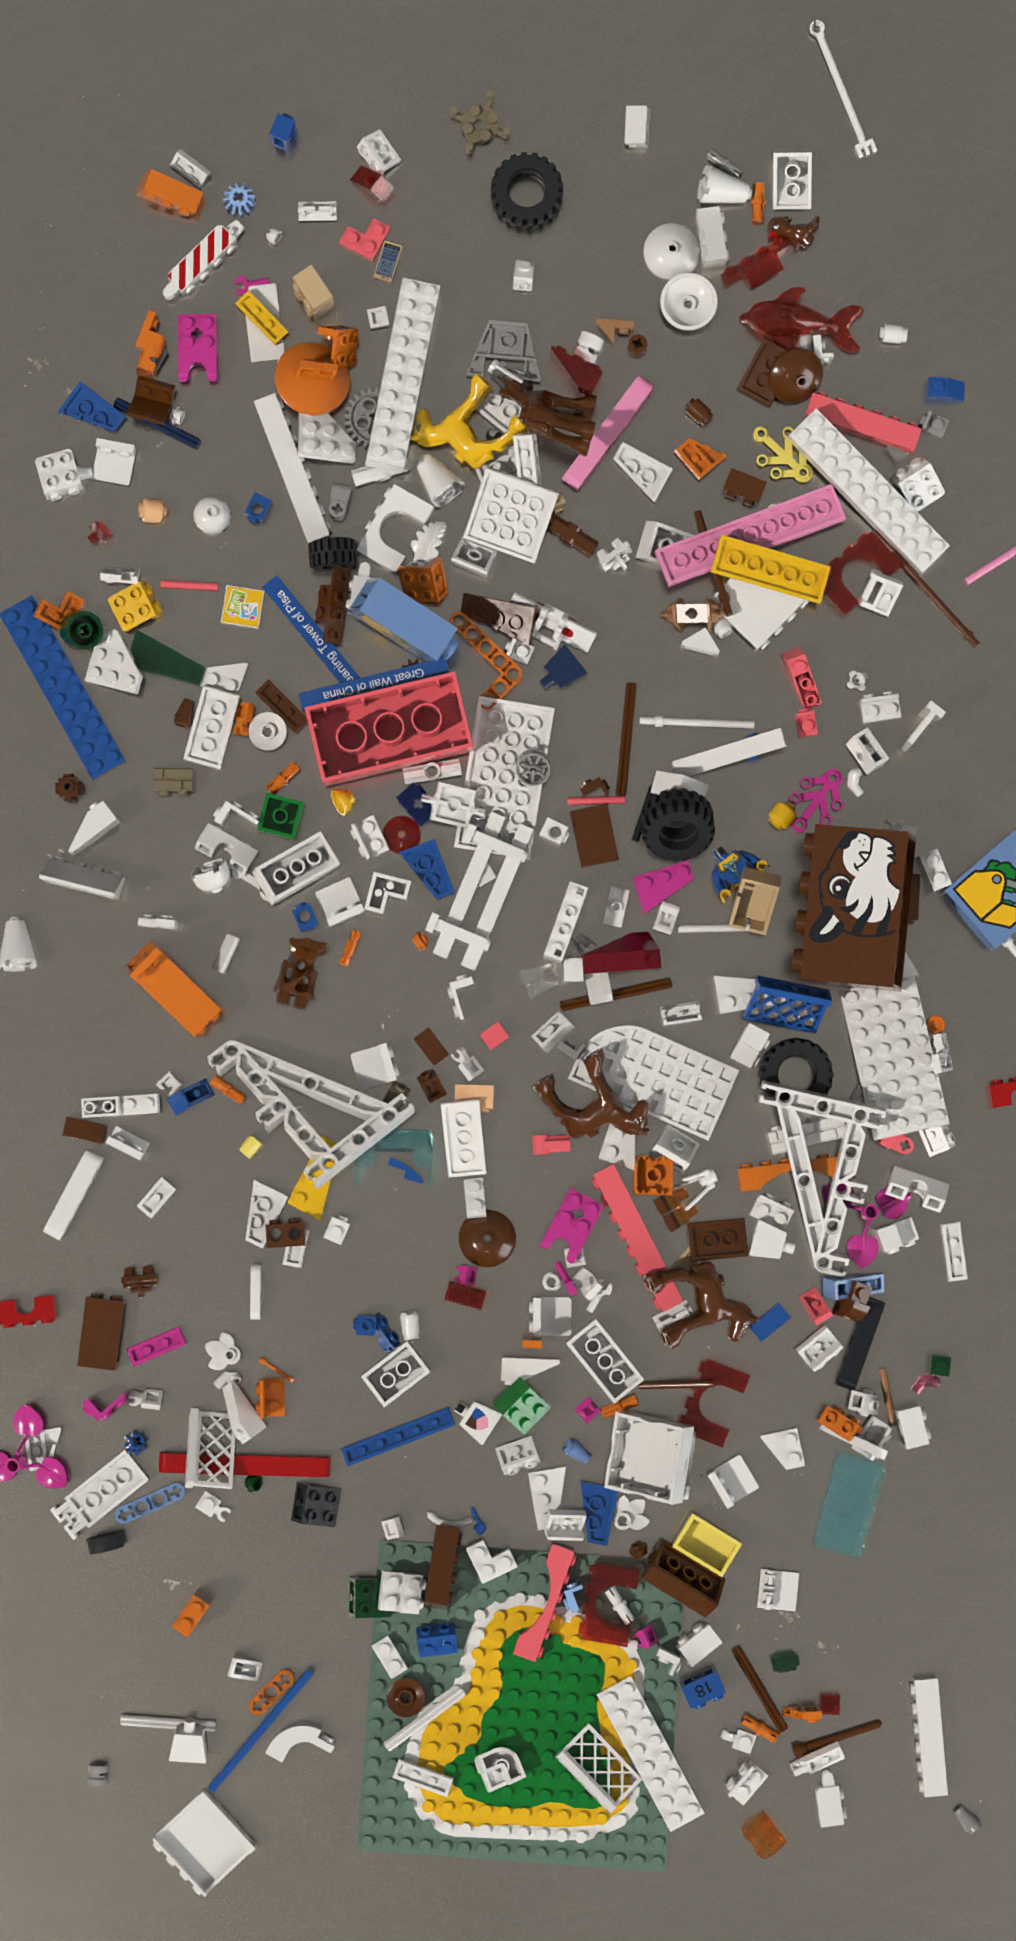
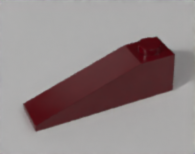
M649 932L629 933L583 954V974L660 969V949Z

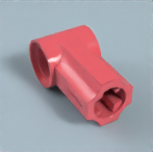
M570 1135L532 1136L533 1155L550 1154L551 1152H570Z

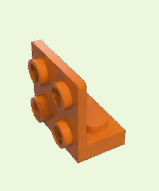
M343 325L318 326V334L325 335V339L333 340L332 364H338V368L354 367L357 359L356 350L359 340V329Z
M433 558L427 566L398 567L403 593L417 602L439 603L449 592L441 558Z
M285 1377L261 1378L256 1383V1395H260V1401L256 1403V1414H260V1419L285 1416Z

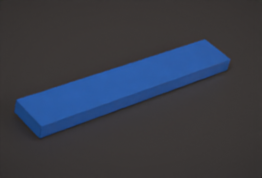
M449 1407L342 1447L341 1451L348 1467L455 1425Z

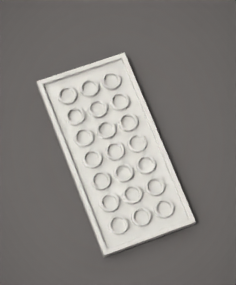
M479 696L472 735L474 751H471L469 754L464 788L476 791L474 798L475 807L485 809V812H481L485 814L483 817L473 814L469 823L477 826L476 830L483 833L491 811L506 817L497 839L508 844L512 843L519 824L534 829L525 850L528 852L526 859L530 860L542 784L529 786L521 782L516 774V762L518 757L529 749H537L547 755L555 708ZM493 702L497 703L493 708L489 710L481 708L482 704L485 707H489L492 705ZM530 756V757H531L532 760H536V758H537L538 756ZM527 757L521 761L523 763L529 764ZM541 758L538 765L545 764L546 761ZM519 766L520 773L528 769ZM541 768V769H539V770H540L542 773H544L545 768ZM528 773L524 777L531 779V774ZM538 774L534 775V779L541 778ZM457 826L454 847L475 851L478 843L471 841L470 844L463 842L462 840L467 828ZM494 850L491 851V854H497V855L506 856V855H504V854H502V853H499V852H497V851H494Z
M915 975L903 977L902 992L863 988L839 991L864 1101L866 1104L883 1107L887 1111L885 1118H881V1114H869V1120L878 1122V1119H881L883 1123L882 1130L871 1128L873 1140L876 1141L949 1125L938 1073L935 1074L930 1066L933 1051Z

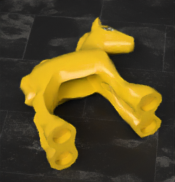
M476 373L471 379V389L468 398L453 412L449 413L437 426L432 424L427 409L418 410L410 440L424 447L449 443L457 452L454 456L461 463L466 461L472 468L479 469L487 461L494 459L493 452H502L509 445L513 444L514 434L528 433L529 430L525 428L523 420L514 414L510 419L508 430L501 437L494 440H478L467 420L471 413L493 390V387L487 380Z

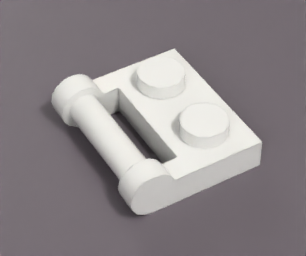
M873 569L870 573L868 584L863 594L859 596L857 603L862 607L889 616L904 582ZM876 582H881L882 584L874 601L869 600Z

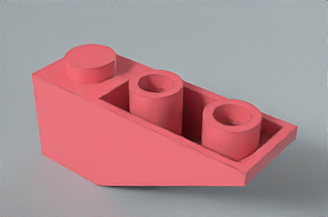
M800 646L782 653L803 709L813 708L822 704L806 655Z

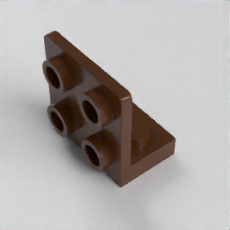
M138 376L135 394L127 415L136 419L150 421L154 424L164 425L173 403L176 385Z

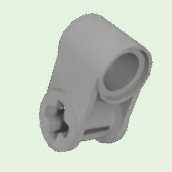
M333 482L329 505V515L333 520L341 521L345 518L351 498L352 486ZM337 507H339L341 512L335 514L334 510H336Z

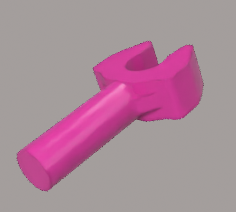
M242 275L234 280V284L243 283L245 285L243 289L235 291L236 294L241 296L248 291V286L270 284L269 277L249 281Z
M561 1261L556 1262L554 1266L570 1295L578 1293Z

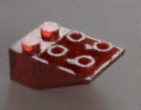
M551 346L550 356L573 389L585 396L594 395L602 380L603 371H601V367L594 363L589 365L583 362L584 359L582 357L566 353L567 350L561 346Z

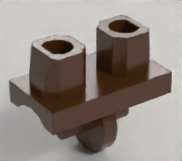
M152 1265L144 1266L143 1275L136 1276L135 1268L128 1267L124 1270V1277H121V1283L123 1288H130L131 1293H138V1297L143 1298V1292H149L150 1286H157L158 1279Z

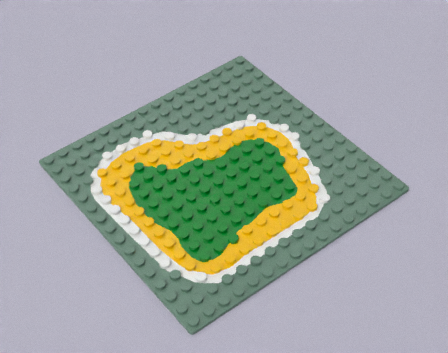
M380 1540L376 1578H381L382 1571L419 1573L426 1580L427 1588L434 1543ZM457 1545L456 1553H459L458 1565L454 1564L453 1572H456L455 1584L450 1585L453 1598L452 1603L447 1604V1610L423 1607L422 1610H419V1614L392 1611L391 1617L373 1618L372 1644L388 1635L408 1669L391 1679L371 1646L357 1841L358 1850L664 1872L666 1870L669 1828L643 1780L616 1806L612 1813H609L558 1761L555 1755L589 1723L640 1776L597 1696L598 1692L630 1675L674 1755L679 1671L678 1673L674 1672L673 1676L669 1675L668 1671L672 1663L665 1664L659 1661L656 1651L661 1646L680 1656L675 1645L678 1643V1639L682 1637L684 1604L642 1579L645 1565L649 1560L648 1558L634 1559V1557L574 1553L577 1557L574 1566H569L567 1573L570 1574L567 1584L577 1581L578 1584L582 1583L583 1589L573 1592L579 1611L572 1613L571 1609H566L563 1601L566 1596L563 1593L561 1602H556L554 1608L557 1611L553 1622L550 1621L547 1627L550 1629L547 1640L543 1639L541 1647H544L541 1658H536V1661L533 1662L514 1655L513 1651L519 1634L528 1629L539 1618L548 1602L551 1580L546 1559L549 1551L510 1549L518 1567L482 1584L468 1555L466 1546ZM488 1547L491 1555L507 1549ZM563 1584L561 1592H564V1589L567 1588L566 1585ZM612 1586H615L621 1598L626 1600L627 1607L635 1617L633 1621H630L626 1615L630 1622L627 1625L624 1624L618 1612L613 1610L611 1601L604 1593L608 1589L613 1595L610 1590ZM426 1588L421 1592L423 1600H425ZM454 1623L458 1653L420 1658L416 1628L425 1625ZM651 1624L659 1642L645 1650L643 1647L638 1648L637 1645L641 1641L639 1637L633 1638V1635L642 1627ZM401 1678H410L417 1681L425 1692L423 1708L419 1713L411 1717H400L394 1714L387 1704L386 1696L389 1687ZM461 1687L465 1691L466 1695L392 1751L386 1749L385 1741L455 1689ZM404 1693L402 1695V1698L404 1700H408L410 1696L409 1694ZM589 1729L583 1734V1743H594V1735ZM572 1745L567 1752L572 1757H580V1745ZM583 1745V1757H594V1745ZM596 1745V1757H607V1748L604 1745ZM497 1747H505L515 1752L526 1777L492 1792H487L481 1774L477 1772L475 1757ZM400 1758L453 1777L448 1796L445 1797L392 1778L398 1759ZM583 1759V1768L586 1771H593V1759ZM596 1759V1771H607V1759ZM610 1759V1771H621V1763L617 1759ZM596 1773V1782L599 1785H607V1773ZM610 1773V1785H620V1773ZM623 1773V1785H631L636 1780L631 1773ZM610 1787V1797L616 1801L620 1796V1787Z

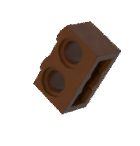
M300 1218L288 1219V1222L281 1223V1219H273L265 1224L267 1248L306 1246L304 1221H300ZM298 1227L300 1229L299 1236L291 1237L289 1234L290 1229ZM274 1228L281 1230L280 1237L276 1239L270 1236V1232Z

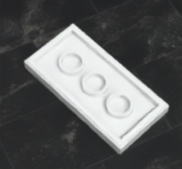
M203 685L183 759L221 769L241 695Z
M479 1098L441 1102L448 1177L487 1174Z

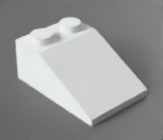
M811 147L773 148V210L811 209Z
M646 521L635 558L659 565L654 553L655 550L694 535L659 522Z
M96 801L89 807L91 810L87 812L68 850L74 857L120 823L104 801Z

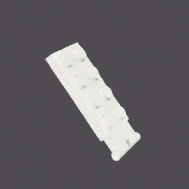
M126 1449L66 1496V1502L59 1508L55 1505L50 1509L60 1523L65 1519L69 1522L64 1526V1529L73 1540L79 1536L77 1532L83 1527H91L149 1480L132 1456L127 1454L128 1451Z

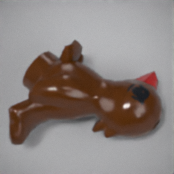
M777 216L769 221V239L785 236L795 243L794 250L797 251L800 246L805 249L813 242L815 237L811 233L819 227L820 217L815 216L812 222L808 224L791 225L792 218L788 219V216Z

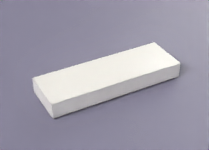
M960 1222L940 1224L948 1282L966 1280L968 1276Z
M400 1758L392 1778L445 1797L448 1796L454 1779L453 1777Z

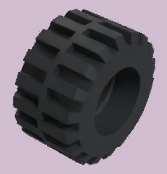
M331 537L314 540L308 544L310 568L314 570H333L334 566L350 568L358 563L355 539Z

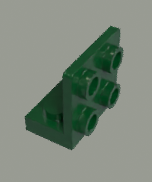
M356 1576L349 1577L348 1616L353 1618L392 1616V1611L378 1610L381 1578L362 1579Z

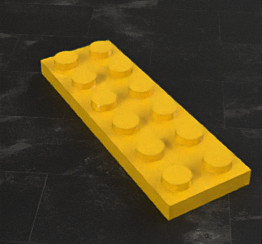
M720 535L710 572L821 604L831 567Z

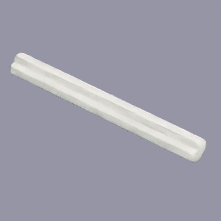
M461 1687L455 1689L385 1741L386 1749L392 1751L466 1695L465 1691Z
M123 1714L120 1718V1724L124 1726L176 1729L177 1725H184V1719ZM196 1719L195 1726H203L205 1731L214 1732L216 1730V1721Z

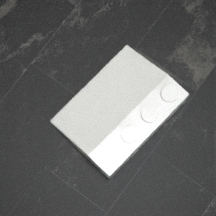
M56 856L54 860L48 859L39 875V879L51 884L119 901L125 878L121 877L120 872L110 870V873L102 872L103 868L92 866L91 869L85 868L84 863L73 861V864L65 863L66 859Z

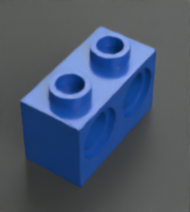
M283 113V115L277 114L269 132L271 144L289 151L297 132L296 121L293 120L294 117Z

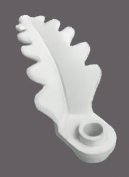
M436 521L435 524L430 522L429 527L427 525L423 526L424 532H416L418 540H412L410 544L414 559L405 566H427L433 558L438 556L439 551L436 547L442 543L439 538L443 537L444 533L442 532L446 531L447 526L445 522Z

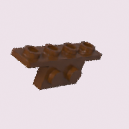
M334 566L331 585H320L318 591L319 599L315 612V622L325 624L323 642L341 644L351 569Z

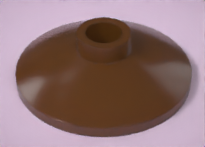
M398 1679L391 1684L387 1691L386 1700L388 1707L394 1714L400 1717L414 1716L424 1706V1689L413 1679ZM404 1693L409 1694L410 1698L408 1700L402 1698Z

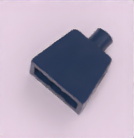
M564 644L544 666V670L548 675L542 678L540 683L546 690L553 684H556L561 690L585 677L587 671Z

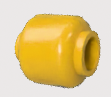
M788 801L786 803L777 802L769 812V822L778 830L788 829L797 818V814L794 811L796 807Z

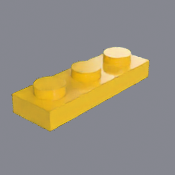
M249 290L235 303L274 345L289 333Z

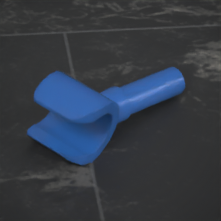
M473 1507L470 1511L477 1522L473 1529L478 1535H482L486 1531V1525L481 1521Z

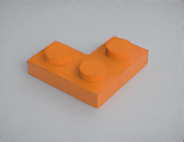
M66 591L59 607L41 599L33 617L60 630L63 618L71 611L80 610L85 600L69 591Z

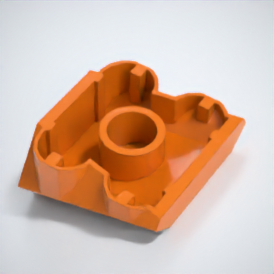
M635 1156L634 1195H672L673 1161L666 1156Z

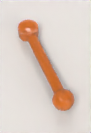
M261 1357L259 1359L260 1364H265L293 1383L294 1378L267 1362L266 1358Z

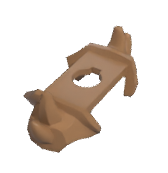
M678 598L675 602L669 604L668 609L662 611L660 616L668 618L679 631H683L687 623L706 622L707 630L710 631L711 624L722 620L725 611L720 603L709 598H705L706 603L681 604L684 602V599ZM689 608H695L697 610V617L694 619L686 615V611Z

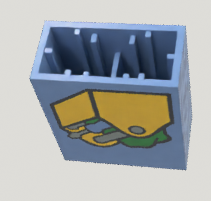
M381 578L367 579L347 611L423 661H438L440 658L448 660L459 644V640L453 637L457 627Z
M1015 830L1009 833L941 892L944 898L990 951L996 949L1016 932Z

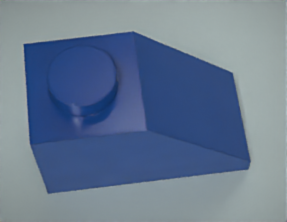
M928 377L926 381V400L964 402L965 382L945 377Z
M205 1078L167 1098V1101L176 1116L214 1096V1093Z

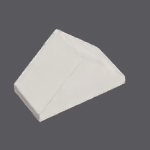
M706 627L683 640L681 644L682 648L717 657L719 654V649Z
M234 1654L227 1676L258 1681L263 1662Z

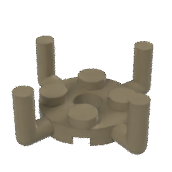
M492 90L487 91L484 106L473 105L464 114L457 112L455 106L449 108L450 117L461 121L462 133L469 141L465 145L466 154L468 155L473 153L476 144L481 145L489 142L495 136L504 139L510 137V128L504 127L503 130L500 129L497 114L491 109L494 101V92ZM478 120H482L485 123V127L481 130L476 129L474 126Z

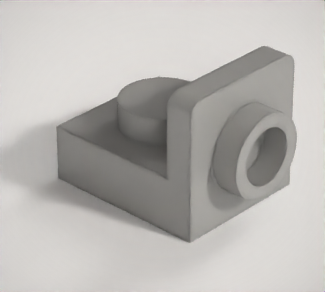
M931 410L927 414L923 413L919 423L922 425L921 431L942 439L949 420L933 414Z
M567 1040L564 1043L560 1041L556 1047L573 1060H576L577 1057L581 1059L587 1051L584 1049L586 1044L582 1043L576 1052L574 1050L575 1046Z

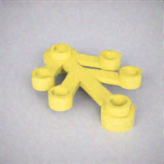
M757 427L753 433L754 440L758 443L764 442L778 455L777 457H767L761 454L756 459L757 465L764 467L766 465L788 464L792 470H781L775 467L770 472L771 478L778 480L780 478L794 477L798 482H808L812 477V469L806 464V458L800 452L799 463L793 459L792 443L785 435L786 430L792 432L793 428L785 427L783 429L782 435L785 444V450H783L768 436L769 432L765 427ZM763 431L765 435L763 437H759L758 432ZM759 458H765L766 462L764 464L759 463ZM800 470H805L807 474L801 476L799 472ZM773 471H779L780 475L778 477L773 476Z

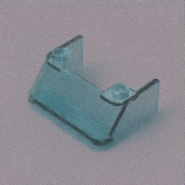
M425 1129L392 1130L355 1159V1186H360V1167L370 1166L374 1162L376 1151L413 1152L415 1165L420 1168H428V1188H432L434 1143L432 1133ZM362 1138L356 1139L357 1144H362L365 1141Z

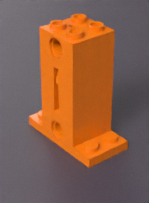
M152 940L124 966L129 976L134 981H137L194 1037L197 1034L200 1036L207 1029L206 1025L210 1021L214 1022L220 1016L219 1011L221 1008Z

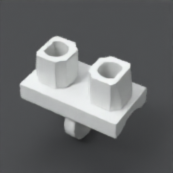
M619 537L611 543L614 548L612 552L608 553L605 548L597 552L600 565L605 573L611 568L616 570L621 567L623 570H626L627 566L625 563L630 560L628 556L633 553L630 544L627 541L624 542Z

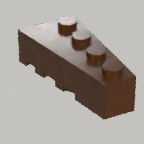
M436 1525L423 1607L447 1610V1604L452 1603L453 1592L450 1591V1585L455 1584L456 1572H453L454 1564L458 1565L459 1559L456 1547L457 1545L461 1546L462 1540L459 1528Z

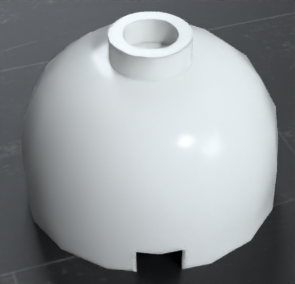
M207 496L199 500L193 512L194 522L202 532L210 535L223 532L230 525L232 518L231 509L227 502L216 496Z
M222 858L203 863L204 867L200 870L196 867L191 871L190 875L195 885L206 892L212 891L217 893L222 891L223 886L230 878L229 866L226 859L223 860Z

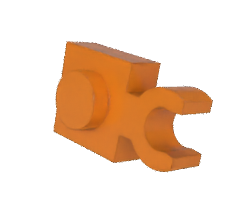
M239 702L234 721H237L233 728V734L248 735L247 724L252 722L255 704Z

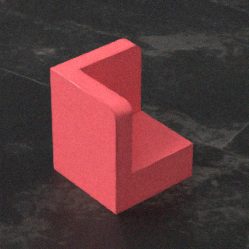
M496 1022L480 1034V1037L490 1051L509 1038L499 1022Z

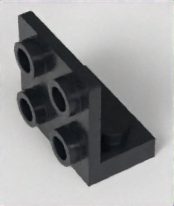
M297 1482L291 1521L305 1525L335 1527L341 1489L312 1486Z

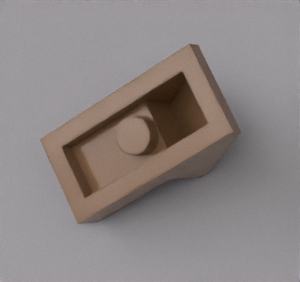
M596 318V327L613 346L614 332L618 331V334L629 335L630 332L634 331V321Z

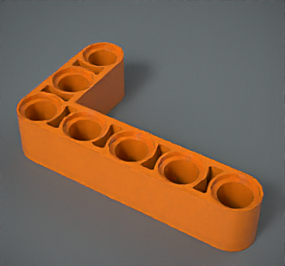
M453 613L449 623L457 627L456 632L500 674L481 696L502 699L521 679V668L464 613ZM455 616L463 618L464 622L461 626H456L453 623ZM469 629L476 630L477 638L469 639L467 631ZM484 642L489 643L491 651L483 652L480 648L481 644ZM502 656L505 659L504 665H496L494 658ZM510 669L518 671L517 679L509 678L508 671ZM497 683L505 685L503 693L496 692L495 685ZM493 702L492 705L489 707H485L482 704L481 708L489 710L493 708L497 703Z

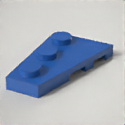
M81 381L58 410L60 413L114 432L127 417Z
M435 839L399 852L437 900L455 893Z
M581 1481L583 1506L587 1515L585 1522L588 1542L607 1546L618 1491L604 1488V1485Z

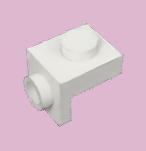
M516 260L513 280L514 290L532 291L535 262Z
M662 901L653 929L671 935L680 907L671 902Z

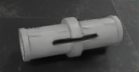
M712 149L710 151L711 154L707 155L706 159L717 165L719 170L725 171L737 179L740 178L739 175L742 176L744 170L733 164L730 158H725L715 149Z

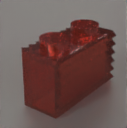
M449 1281L444 1299L445 1301L456 1302V1304L467 1305V1307L471 1306L475 1310L478 1308L480 1311L484 1303L486 1291Z

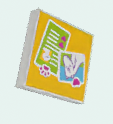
M227 585L221 623L259 629L265 591Z

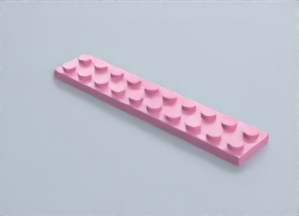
M830 484L655 550L654 553L668 587L710 572L720 535L771 549L846 520V516L833 485Z

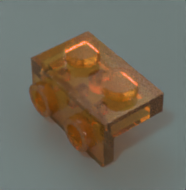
M765 1811L757 1815L749 1824L741 1827L744 1837L750 1841L755 1848L756 1854L762 1859L772 1857L787 1843Z

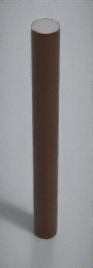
M714 1380L646 1381L639 1384V1389L715 1387Z

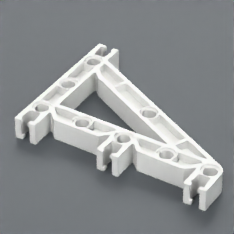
M235 1040L227 1041L207 1056L208 1063L212 1068L216 1067L217 1074L220 1077L236 1065V1072L240 1079L262 1104H266L256 1112V1119L260 1124L264 1123L265 1130L268 1133L284 1121L285 1131L308 1158L314 1161L304 1169V1173L308 1180H313V1185L316 1189L324 1185L415 1113L414 1106L411 1103L400 1113L397 1112L396 1109L401 1104L404 1105L407 1098L403 1093L387 1104ZM230 1050L238 1051L235 1055L228 1054ZM223 1057L226 1059L220 1066L214 1064ZM256 1077L262 1079L259 1083L252 1082ZM309 1082H314L316 1084L312 1088L306 1086ZM274 1083L366 1121L330 1149ZM280 1105L286 1107L283 1111L276 1110ZM270 1113H273L274 1117L269 1122L262 1120ZM387 1115H393L395 1117L393 1120L385 1119ZM305 1133L310 1135L308 1139L300 1138ZM358 1138L365 1140L362 1144L355 1143V1140ZM327 1162L334 1163V1166L331 1168H328L324 1165ZM322 1170L323 1174L317 1179L311 1177L316 1171Z
M762 1080V1089L766 1090V1088L776 1091L774 1098L766 1097L759 1093L758 1100L760 1103L777 1106L815 1268L819 1272L845 1278V1267L842 1266L841 1269L832 1267V1262L834 1260L842 1261L845 1263V1266H848L849 1256L832 1251L838 1248L847 1212V1207L843 1200L864 1204V1193H860L859 1196L851 1194V1187L863 1188V1192H867L868 1188L866 1181L851 1178L856 1175L866 1136L861 1126L882 1130V1120L878 1119V1122L869 1120V1114L877 1113L882 1115L881 1118H885L887 1111L879 1106ZM781 1093H789L790 1097L787 1100L782 1101L779 1099ZM820 1101L827 1102V1106L824 1109L817 1108V1104ZM857 1110H864L865 1114L863 1117L857 1118L855 1117V1112ZM796 1111L846 1122L823 1215L801 1121ZM848 1147H854L856 1148L855 1153L848 1155L846 1154V1149ZM802 1175L809 1177L806 1183L799 1182V1178ZM839 1184L846 1185V1189L844 1191L840 1192L836 1190ZM830 1221L837 1222L835 1228H829L827 1224ZM822 1257L828 1259V1262L824 1265L818 1263Z

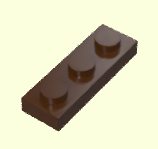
M269 679L255 692L284 720L295 734L308 722L307 717Z

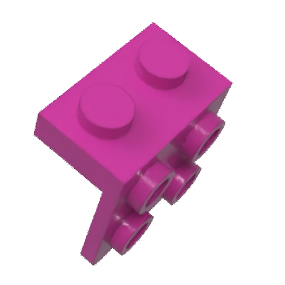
M125 1391L105 1410L92 1397H89L82 1403L84 1406L83 1411L89 1417L93 1416L97 1421L100 1419L104 1421L114 1413L112 1408L115 1406L119 1408L128 1400L126 1396L129 1393Z

